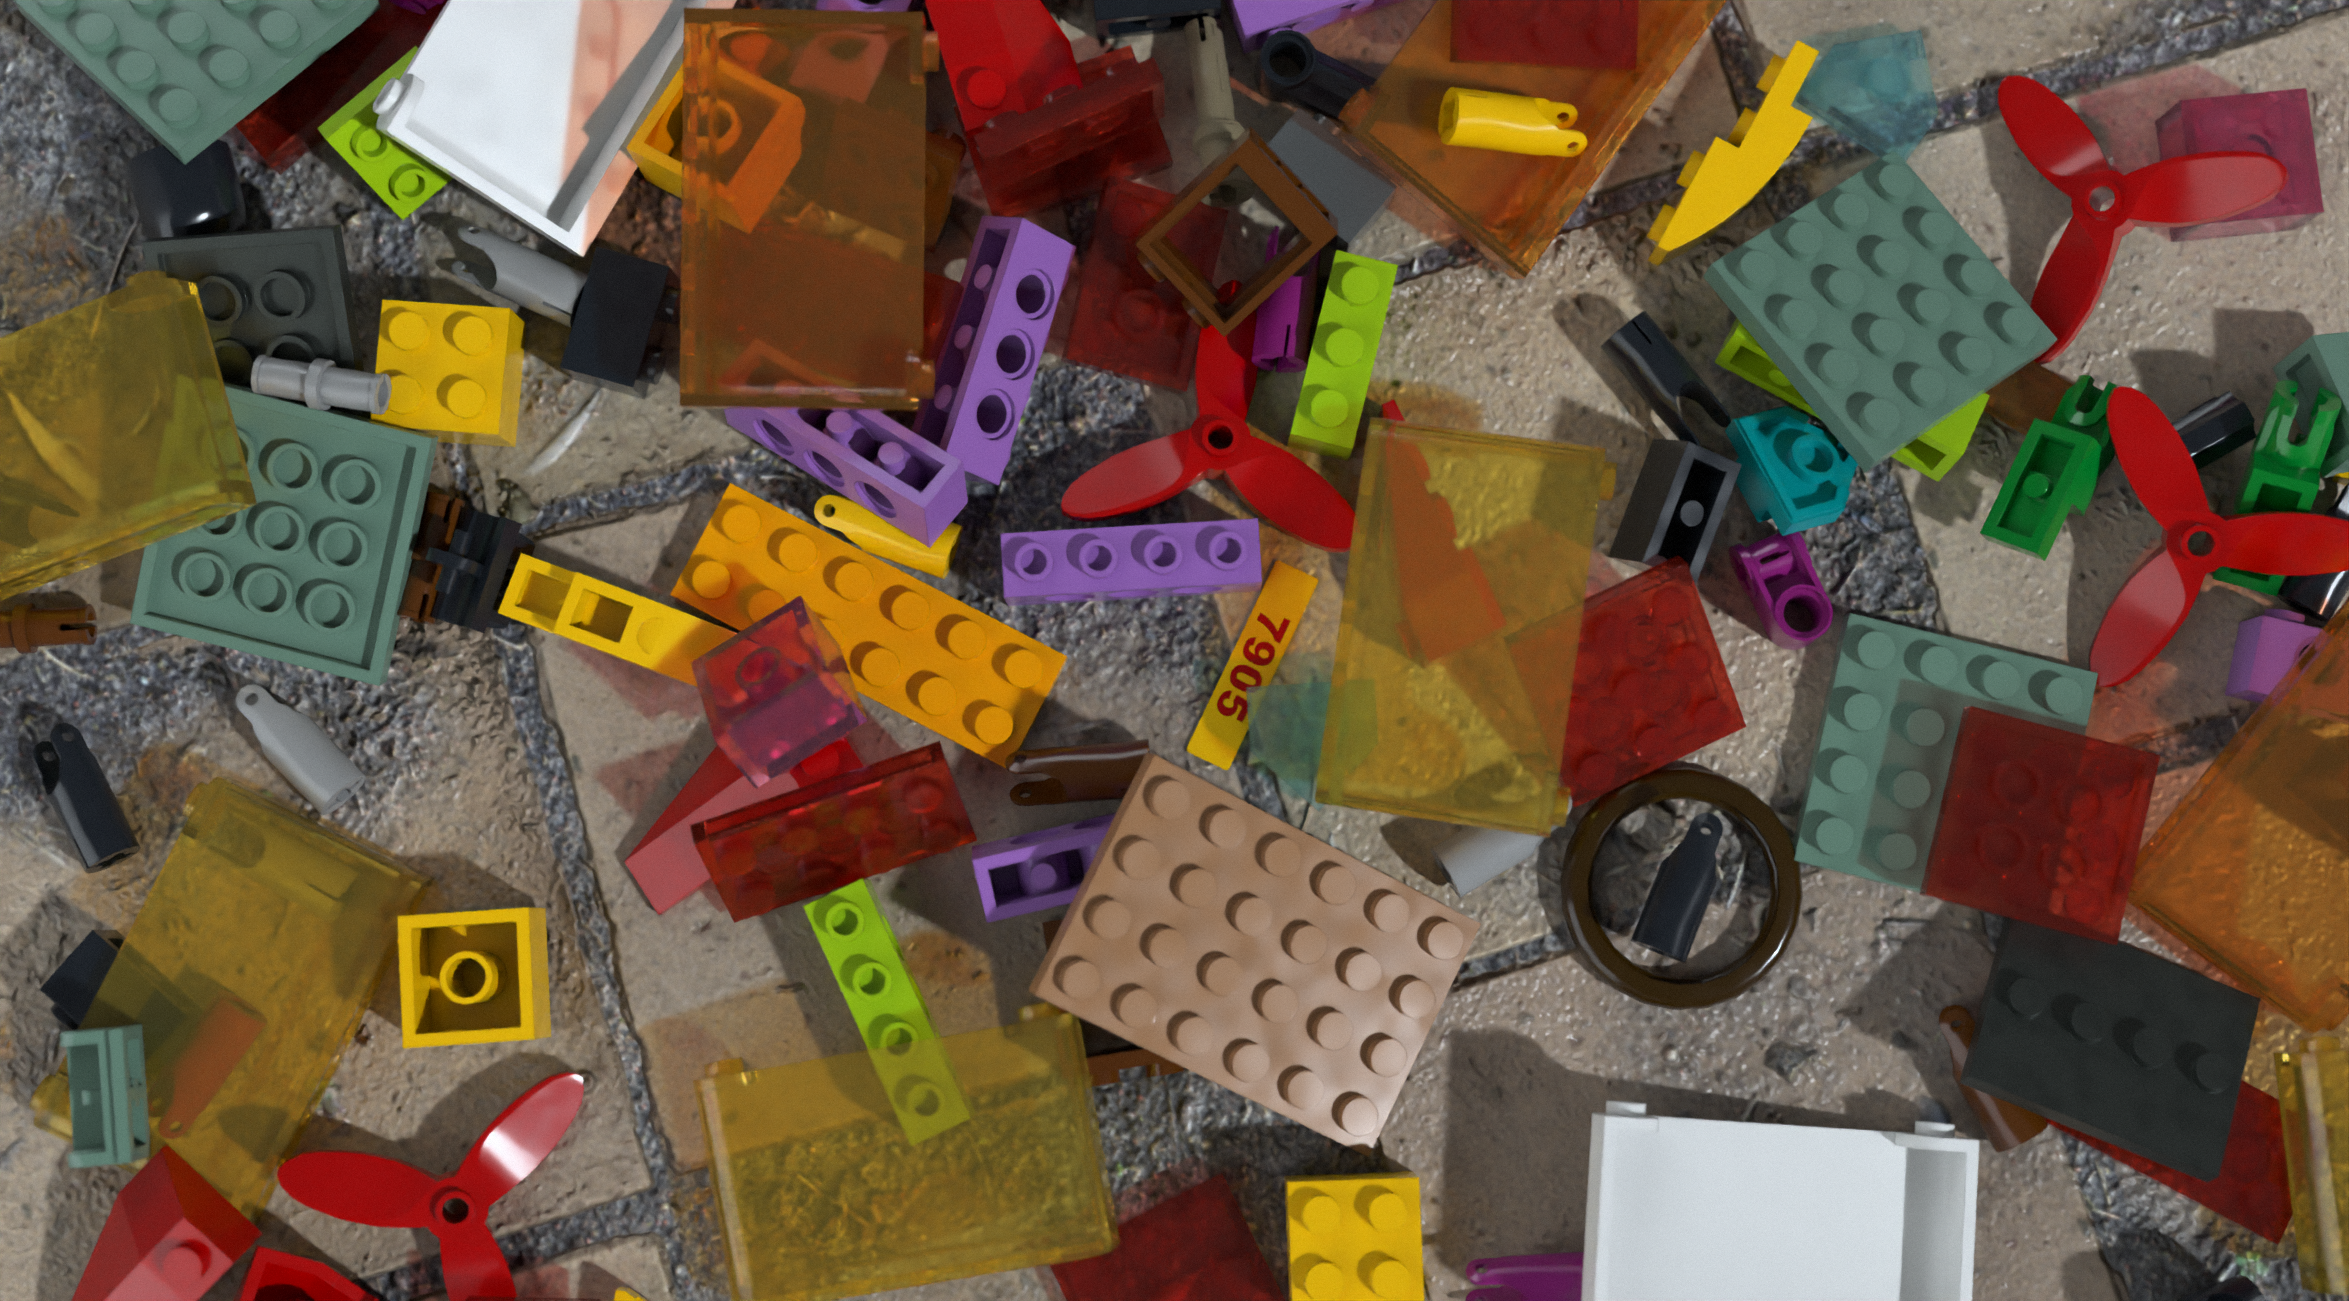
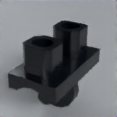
M467 509L461 530L455 529L448 552L429 547L425 560L442 566L435 587L439 594L431 614L432 618L481 633H485L487 627L499 629L508 627L510 618L498 613L505 595L499 592L507 569L515 570L521 553L532 557L535 548L533 541L519 533L522 526L521 523L508 518Z

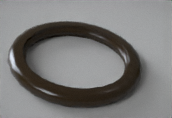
M1691 767L1655 769L1624 780L1600 796L1580 819L1566 848L1560 878L1562 911L1572 940L1590 968L1615 990L1643 1004L1672 1010L1709 1008L1744 994L1763 981L1784 957L1799 921L1803 899L1800 863L1794 860L1795 849L1789 833L1772 808L1748 787L1722 774ZM1690 799L1709 803L1730 813L1752 834L1763 852L1769 869L1771 897L1767 918L1757 939L1741 957L1721 970L1700 977L1675 978L1655 974L1632 963L1614 947L1602 929L1594 907L1592 880L1596 859L1606 838L1623 819L1641 807L1662 800Z

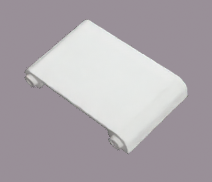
M448 0L400 80L391 78L378 94L372 108L374 112L379 114L376 128L568 252L584 257L638 167L626 147L693 47L696 45L707 51L737 0Z
M1607 1100L1606 1113H1592L1581 1301H1972L1979 1140L1955 1136V1124L1944 1122L1915 1121V1132L1912 1133L1646 1115L1645 1103Z

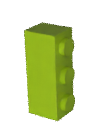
M1336 250L1287 447L1344 461L1349 460L1398 265Z

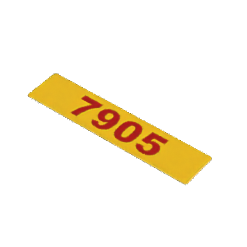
M1279 560L1275 562L1186 748L1188 753L1224 770H1229L1317 586V578Z

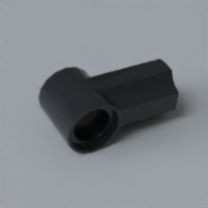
M1292 30L1278 31L1269 36L1262 46L1254 71L1255 85L1267 99L1278 103L1292 102L1314 114L1324 115L1333 123L1357 134L1382 83L1316 50L1306 36ZM1278 56L1289 57L1297 63L1300 68V74L1290 78L1279 76L1273 71L1269 61Z
M2230 391L2218 397H2213L2171 423L2184 442L2199 476L2201 475L2200 469L2250 442L2257 436L2254 429L2255 419L2244 401L2238 400Z

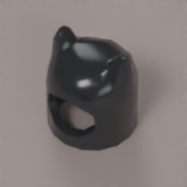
M217 139L186 165L164 145L142 152L127 163L125 168L141 224L149 239L242 232L245 230L247 204L232 152L227 142Z

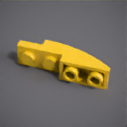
M1797 40L1785 58L1774 53L1756 85V88L1766 92L1756 112L1747 107L1744 108L1727 139L1728 142L1716 136L1705 154L1695 149L1693 150L1676 181L1677 184L1686 188L1676 208L1665 203L1646 236L1657 242L1647 261L1659 266L1688 252L1714 235L1736 217L1764 188L1795 148L1813 117L1792 107L1791 104L1820 51Z
M523 553L520 554L498 610L499 614L745 706L769 647L766 644L664 604Z

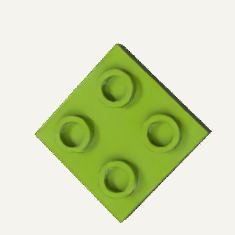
M417 46L413 47L317 128L331 146L402 220L407 218L453 179L444 171L376 128L379 114L372 110L373 104L382 88L391 78L400 80L419 49Z

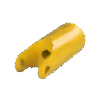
M1450 87L1446 91L1441 103L1438 130L1442 144L1538 156L1553 155L1561 157H1574L1582 153L1587 147L1585 134L1577 130L1566 129L1571 127L1578 118L1577 109L1572 104L1549 101L1545 98ZM1560 113H1567L1564 118H1557ZM1572 142H1576V143H1577L1576 146H1574V147H1572V148H1568V145H1569L1570 143H1572Z
M838 495L822 496L814 507L815 518L819 523L843 532L848 539L856 543L865 552L942 579L946 578L951 569L963 532L962 525L951 522L929 548L847 497Z

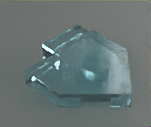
M1921 30L1835 44L1802 90L1796 102L1878 157L1882 158L1893 151L1899 154L1906 162L1939 115Z
M1375 679L1246 687L1250 751L1318 811L1321 810L1349 775L1379 744Z

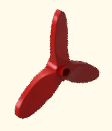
M2021 75L2006 76L2002 79L1998 88V105L2013 139L2036 170L2071 200L2073 212L2072 218L2040 276L2030 304L2031 309L2055 335L2057 340L2045 353L2031 362L2039 366L2050 363L2060 356L2074 341L2091 315L2102 293L2123 236L2130 233L2135 227H2186L2222 220L2254 209L2272 200L2284 189L2289 179L2287 168L2278 159L2260 152L2209 151L2168 158L2123 175L2118 171L2112 170L2095 136L2072 108L2050 89L2034 79ZM2115 199L2109 209L2100 211L2101 206L2106 201Z
M1231 280L1224 283L1218 291L1228 299L1243 284L1238 280ZM1253 310L1225 337L1213 325L1207 329H1201L1194 376L1197 419L1193 422L1191 428L1142 443L1109 457L1082 474L1069 486L1062 497L1060 507L1062 514L1071 520L1083 522L1103 521L1136 513L1177 495L1201 480L1209 478L1212 480H1223L1253 513L1284 534L1311 547L1327 552H1347L1355 549L1361 539V528L1355 512L1347 501L1321 475L1293 454L1250 434L1245 420L1256 386L1258 367L1251 362L1257 320L1256 310ZM1219 440L1225 443L1227 448L1217 449L1209 442Z
M2118 385L2112 389L2107 398L2106 420L2118 462L2135 495L2163 530L2161 534L2162 545L2126 579L2106 609L2094 635L2088 654L2089 671L2098 673L2096 685L2099 687H2113L2127 682L2142 671L2165 648L2187 618L2206 573L2213 572L2221 566L2262 574L2308 576L2349 570V520L2316 513L2293 511L2217 515L2209 509L2196 466L2184 442L2159 407L2144 393L2130 386ZM2205 531L2206 540L2203 545L2196 549H2188L2190 536L2195 532Z
M563 1071L551 1074L519 1095L481 1132L456 1171H449L439 1176L395 1157L356 1150H314L292 1156L281 1164L277 1171L280 1186L294 1200L338 1219L385 1228L427 1227L433 1235L440 1239L443 1277L449 1301H519L507 1259L487 1221L489 1206L526 1178L557 1145L582 1104L584 1093L582 1075L576 1071ZM451 1198H461L467 1203L468 1207L462 1213L454 1214L447 1211L444 1204Z

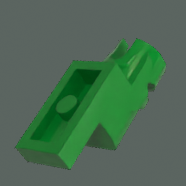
M2079 375L2075 385L2068 388L2050 423L2034 418L1980 531V534L1986 540L2045 561L2068 512L2081 517L2084 516L2104 472L2109 468L2116 454L2108 431L2106 407L2109 394L2118 385L2108 381L2104 391L2093 385L2095 380L2091 376Z
M2282 380L2276 383L2234 498L2233 515L2267 511L2310 512L2320 487V467L2333 436L2334 424L2341 409V399L2334 392L2319 387L2309 413L2308 434L2297 433L2294 442H2291L2288 439V435L2299 406V400L2294 397L2298 388V381ZM2221 566L2213 571L2212 579L2277 596L2285 575L2262 574Z

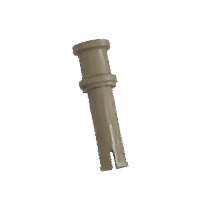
M1203 17L1206 40L1204 34H1200L1197 19L1188 22L1184 27L1199 127L1195 130L1192 137V149L1200 157L1202 171L1245 131L1243 126L1236 122L1224 41V23L1215 17ZM1238 166L1201 202L1212 207H1228L1244 203L1255 194L1254 181Z

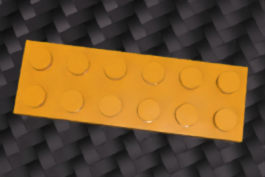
M731 483L728 485L670 594L674 598L1005 769L1006 758L1010 754L1021 750L1068 660L1066 655Z

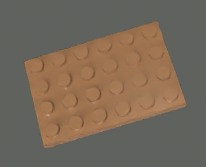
M1147 752L1028 991L1045 1001L1369 1157L1481 924L1159 756Z

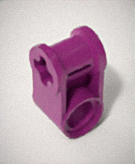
M1777 528L1776 534L1746 547L1741 543L1729 547V558L1734 573L1741 587L1750 597L1767 636L1774 644L1782 649H1802L1827 631L1832 623L1833 616L1831 601L1827 597L1812 566L1809 551L1799 532L1782 536ZM1775 556H1780L1779 558H1777V559H1775V560H1773V561H1770V562H1768V563H1766V564H1761V562H1764V561H1766V560H1768V559H1771V558H1773V557H1775ZM1797 603L1809 611L1812 624L1808 632H1798L1789 627L1784 618V607L1786 604Z

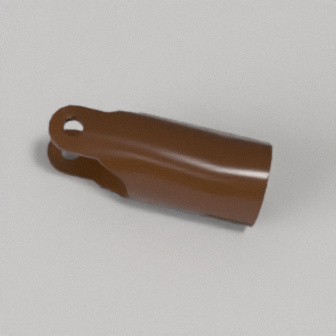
M1149 739L1016 751L1010 754L1005 761L1006 769L1010 773L1019 775L1042 773L1051 778L1044 781L1023 782L1015 785L1010 790V799L1019 806L1057 805L1124 799L1146 753H1150ZM1020 759L1026 760V761L1023 762V763H1017V762H1016L1017 760H1020ZM1022 794H1030L1029 797H1021Z
M1950 1005L1944 1008L1939 1015V1025L1942 1034L1950 1046L1953 1078L1995 1151L2002 1152L2014 1148L2043 1132L2048 1126L2043 1116L1959 1083L1975 1028V1022L1970 1013L1960 1005ZM1953 1021H1961L1958 1026H1951Z

